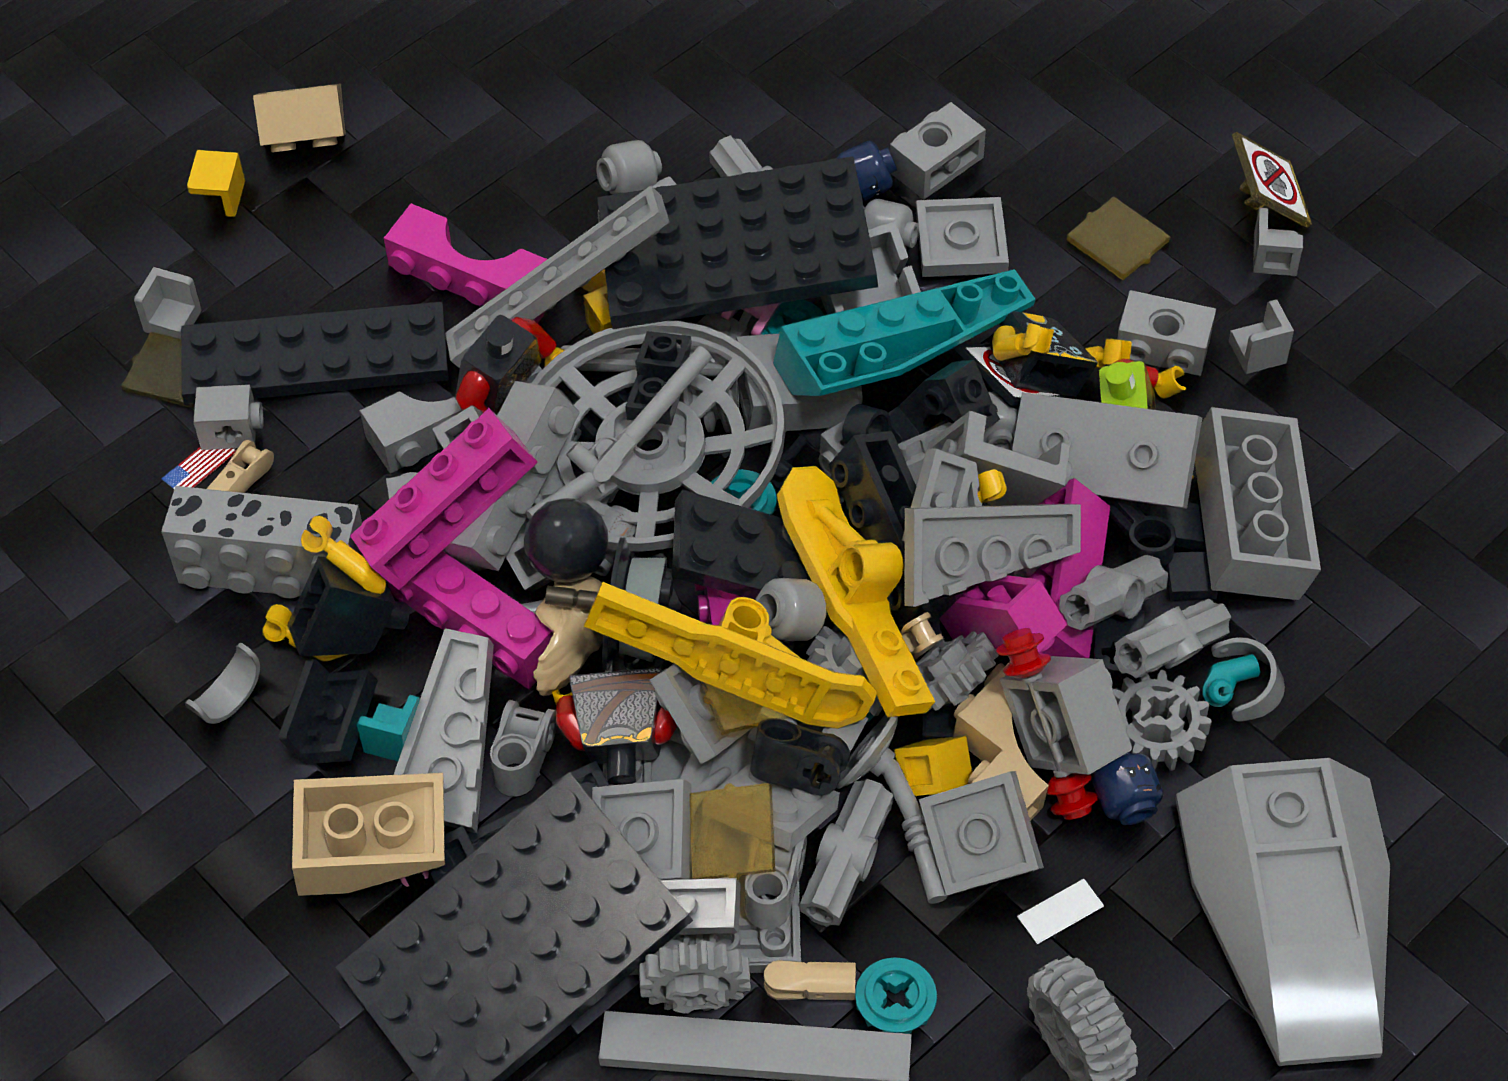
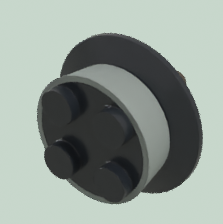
M620 537L610 585L664 607H669L675 578H672V568H667V558H632L631 560L627 540L624 537ZM547 586L545 604L569 608L576 606L577 609L590 610L598 592L576 591V589ZM606 635L603 637L602 670L604 671L609 670L618 652L649 662L654 660L655 655Z

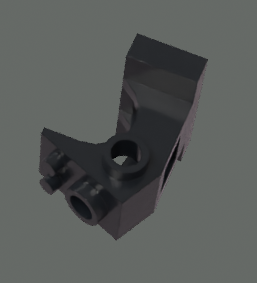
M974 360L950 363L924 380L898 407L888 413L891 419V431L898 444L945 423L951 422L953 424L969 411L987 416L985 430L1000 420L997 406L993 404L984 384L982 374ZM932 414L938 423L929 428V417Z

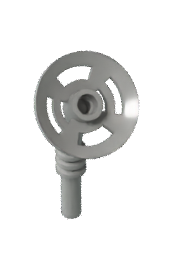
M884 715L850 756L846 769L840 773V780L836 788L840 789L852 784L869 771L877 777L880 774L884 776L905 819L902 823L903 830L906 831L904 834L905 839L909 841L907 844L908 850L915 853L927 901L930 904L944 901L947 896L922 809L899 763L893 759L895 753L888 748L897 726L898 716L887 718Z

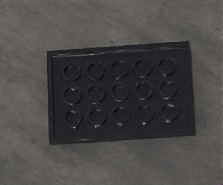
M854 156L656 187L654 189L662 196L669 223L662 227L656 235L647 238L627 252L621 260L605 268L612 329L878 287L877 272ZM644 190L597 197L600 221Z
M568 772L335 968L420 1081H504L637 969L640 963H644L647 954L656 953L659 948L663 947L689 925L693 919L571 773Z

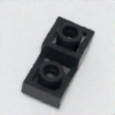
M647 331L635 362L637 377L625 406L627 420H634L690 355L691 336ZM680 396L656 422L657 424L672 425Z

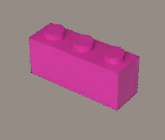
M1010 575L991 582L984 581L966 587L967 590L963 591L964 594L939 618L953 640L960 635L965 639L973 631L977 635L984 632L995 649L1004 643L1002 638L1006 634L1018 629L1030 628L1032 633H1040L1044 636V640L1037 645L1039 653L1050 648L1055 641V636L1068 625L1039 579Z

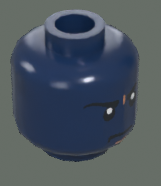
M866 141L838 155L837 159L854 156L862 202L891 189L893 185L891 173L898 170L888 147L879 150L873 141Z
M1128 752L1096 770L1092 776V784L1102 809L1108 818L1120 820L1122 825H1133L1145 821L1157 813L1158 809L1156 806L1161 802L1164 793L1148 756L1140 753L1130 754Z

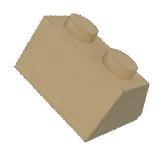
M341 84L253 95L260 146L270 145L271 152L295 150V141L312 140L313 147L336 145V136H344L346 134Z

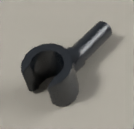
M802 435L798 436L788 450L782 454L775 474L770 480L778 489L782 487L786 477L794 467L791 463L808 443L807 439Z

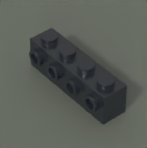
M892 431L854 435L829 463L833 481L841 492L849 511L850 520L856 527L857 532L865 540H876L878 543L892 542L901 551L904 563L903 575L887 597L898 628L903 627L926 612H929L931 615L928 622H935L964 593L961 591L952 595H942L916 607L905 606V542L902 541L905 531V508H911L917 486Z

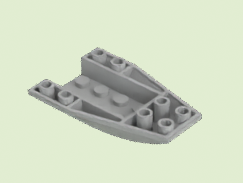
M1331 758L1232 765L1178 792L1175 800L1192 887L1278 1066L1380 1058L1383 1050L1390 862L1370 778Z

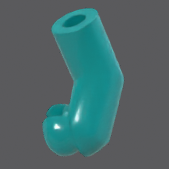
M1249 654L1213 664L1202 686V695L1205 701L1214 707H1222L1233 698V691L1237 682L1258 677L1260 675V668L1255 655Z

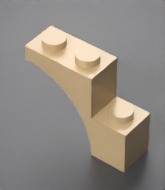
M1000 663L987 676L984 682L985 687L976 696L969 694V698L961 702L954 712L956 724L953 736H966L969 751L982 760L969 777V784L1010 771H1016L1031 821L1043 808L1049 785L1033 771L1018 747L1012 725V713L1000 682V678L1006 676L1003 673V669L1006 666Z

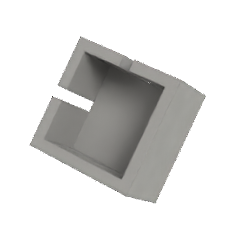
M896 221L868 229L877 272L878 287L820 296L827 315L921 292L912 266L905 267L908 254ZM901 273L899 279H897L896 274Z

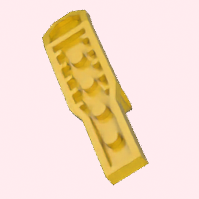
M817 466L793 467L777 494L783 524L811 581L817 584L824 594L826 611L830 619L848 637L870 684L877 691L876 696L887 718L927 713L935 703V700L892 617L890 603L887 599L903 575L904 563L900 549L892 542L878 543L876 540H865L852 528L842 510L836 484Z
M602 582L584 624V627L675 663L696 680L808 725L841 728L863 720L872 707L877 691L862 675L834 672L800 658L771 635L772 629L769 625V614L766 608L758 601L747 597H737L731 600L719 625H712Z

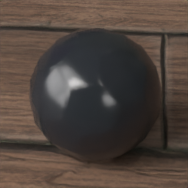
M574 498L553 500L540 507L526 524L524 536L525 553L530 564L543 577L558 583L580 581L594 573L606 558L608 529L602 516L589 504Z

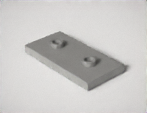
M1022 392L1012 451L1037 459L1059 442L1070 445L1068 461L1071 462L1072 471L1069 480L1077 479L1097 496L1187 509L1202 417Z

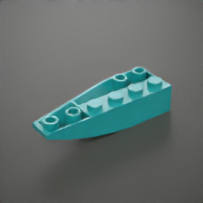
M1013 269L784 325L780 329L773 365L792 395L822 396L900 376L1003 322L1009 313L1013 311L1022 312L1034 306L1036 299L1016 270Z

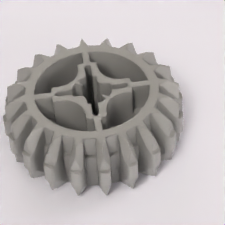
M1068 955L1060 960L1055 959L1038 969L1037 973L1029 977L1027 996L1030 999L1029 1008L1035 1016L1034 1023L1041 1031V1039L1047 1043L1050 1052L1054 1055L1060 1067L1068 1074L1070 1081H1126L1136 1075L1138 1057L1135 1054L1136 1044L1130 1036L1131 1029L1126 1025L1123 1018L1124 1013L1116 1005L1114 996L1109 994L1105 988L1104 981L1096 977L1092 968L1086 966L1080 959L1072 958Z

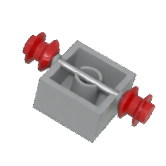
M1030 628L1012 631L1002 638L1004 643L996 649L998 655L1008 656L1011 662L1003 669V673L1006 676L1000 678V682L1029 766L1031 768L1054 770V776L1047 783L1049 787L1046 793L1048 795H1056L1058 800L1051 806L1052 814L1063 815L1066 820L1083 817L1091 812V805L1098 800L1095 792L1086 791L1084 788L1091 780L1090 774L1133 750L1127 734L1126 720L1120 713L1112 689L1111 675L1105 668L1103 659L1050 656L1049 654L1039 653L1037 645L1044 640L1043 634L1032 633Z

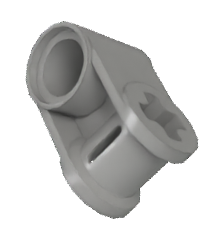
M509 700L506 703L499 730L490 750L493 780L496 788L501 793L507 796L524 795L532 790L536 784L545 755L551 748L557 729L556 710L548 709L546 712H540L519 707L518 701ZM513 763L520 764L519 766L507 767L508 765Z
M757 837L753 838L749 868L745 879V914L754 926L761 929H774L787 921L796 884L800 880L804 865L807 837L802 839L790 851ZM764 894H771L777 898L763 900L758 897Z

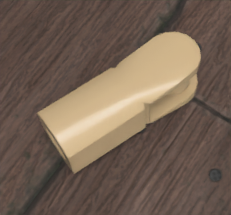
M251 440L243 441L226 467L206 489L245 493L269 471L274 461V453L268 449L263 451L256 449L255 443Z
M929 612L911 620L900 631L914 660L944 639L942 634H935L928 622V619L931 618Z
M773 961L764 970V988L768 996L776 1000L804 998L813 1000H855L856 963L808 962L806 964L795 961Z

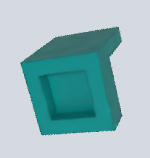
M409 695L403 709L379 703L373 718L361 716L357 723L363 751L368 754L399 761L420 697Z

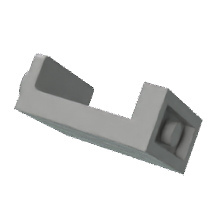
M973 411L963 415L930 441L928 448L939 449L976 462L978 474L993 469L1002 472L1007 488L1006 494L999 500L985 502L991 506L1038 505L1065 487L1072 471L1071 462L1068 461L1070 445L1059 442L1037 459L983 442L987 416Z

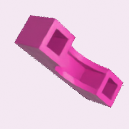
M412 203L384 237L388 264L397 272L415 276L429 282L439 290H448L465 297L471 303L479 306L485 305L547 260L524 249H519L506 257L495 260H476L463 256L453 249L451 245L447 218ZM546 311L541 313L533 320L536 323H538L543 317V315L546 313Z

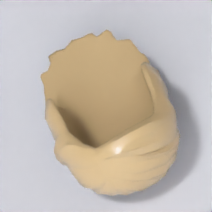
M589 576L586 579L572 583L554 582L553 586L576 589V591L598 592L602 583L596 578ZM545 599L537 607L535 613L539 620L554 633L546 649L538 658L537 669L533 671L540 695H551L553 690L565 687L570 682V676L577 675L589 656L598 651L602 646L604 635L584 627L590 610L577 609L576 606L569 608L545 604Z

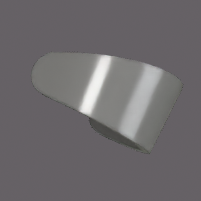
M1232 638L1212 646L1211 651L1215 657L1254 654L1256 659L1261 660L1271 669L1270 680L1265 690L1255 700L1236 707L1232 711L1234 720L1246 721L1263 717L1280 704L1284 696V679L1272 653L1265 645L1249 638Z
M239 643L236 646V653L220 676L195 701L188 699L185 702V706L207 723H220L229 718L249 698L258 681L260 662L256 654L243 643Z

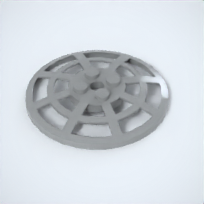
M663 321L619 329L609 328L576 342L557 355L538 373L531 383L556 387L563 381L580 398L574 404L580 411V414L556 458L561 480L566 485L576 478L571 466V460L566 454L577 443L572 441L578 425L590 410L603 420L597 431L595 442L605 436L617 438L633 422V420H627L625 406L627 402L616 408L606 397L621 389L633 386L637 377L636 369L617 374L594 387L577 370L580 366L607 352L642 344L647 331L691 336V346H701L729 360L728 364L713 381L700 374L694 378L688 387L700 391L701 394L689 406L679 401L672 425L656 423L623 460L622 465L605 482L603 494L596 487L578 499L589 504L602 516H605L606 509H614L624 515L619 520L637 525L635 537H624L627 540L629 551H651L673 547L674 533L655 536L656 524L673 521L675 515V508L658 511L659 494L669 492L682 485L693 493L749 508L763 493L775 474L783 453L786 432L781 396L775 380L763 362L746 346L724 333L702 325L681 321ZM743 372L754 381L764 396L771 415V425L745 431L740 410L727 393ZM717 404L727 417L732 434L705 438L700 419ZM603 439L591 454L599 459L613 441ZM650 439L662 442L655 450L645 451L639 448L643 442ZM595 442L580 443L589 450ZM771 442L770 455L766 466L755 483L740 499L725 492L724 490L730 485L740 468L745 449ZM731 451L726 467L713 484L696 473L701 467L705 455ZM618 488L640 495L638 512L615 509L600 501ZM538 493L533 506L543 500L540 493ZM608 535L607 549L617 550L620 537Z

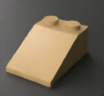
M443 773L294 780L292 870L298 896L351 893L445 865Z

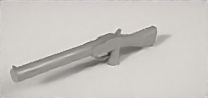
M698 346L617 438L612 436L602 437L589 450L580 442L573 445L566 456L584 473L527 510L526 515L530 520L533 514L547 502L561 498H574L578 500L596 487L603 494L605 482L622 465L623 460L707 363L715 362L711 354L705 348ZM603 439L612 440L613 443L599 459L591 454Z

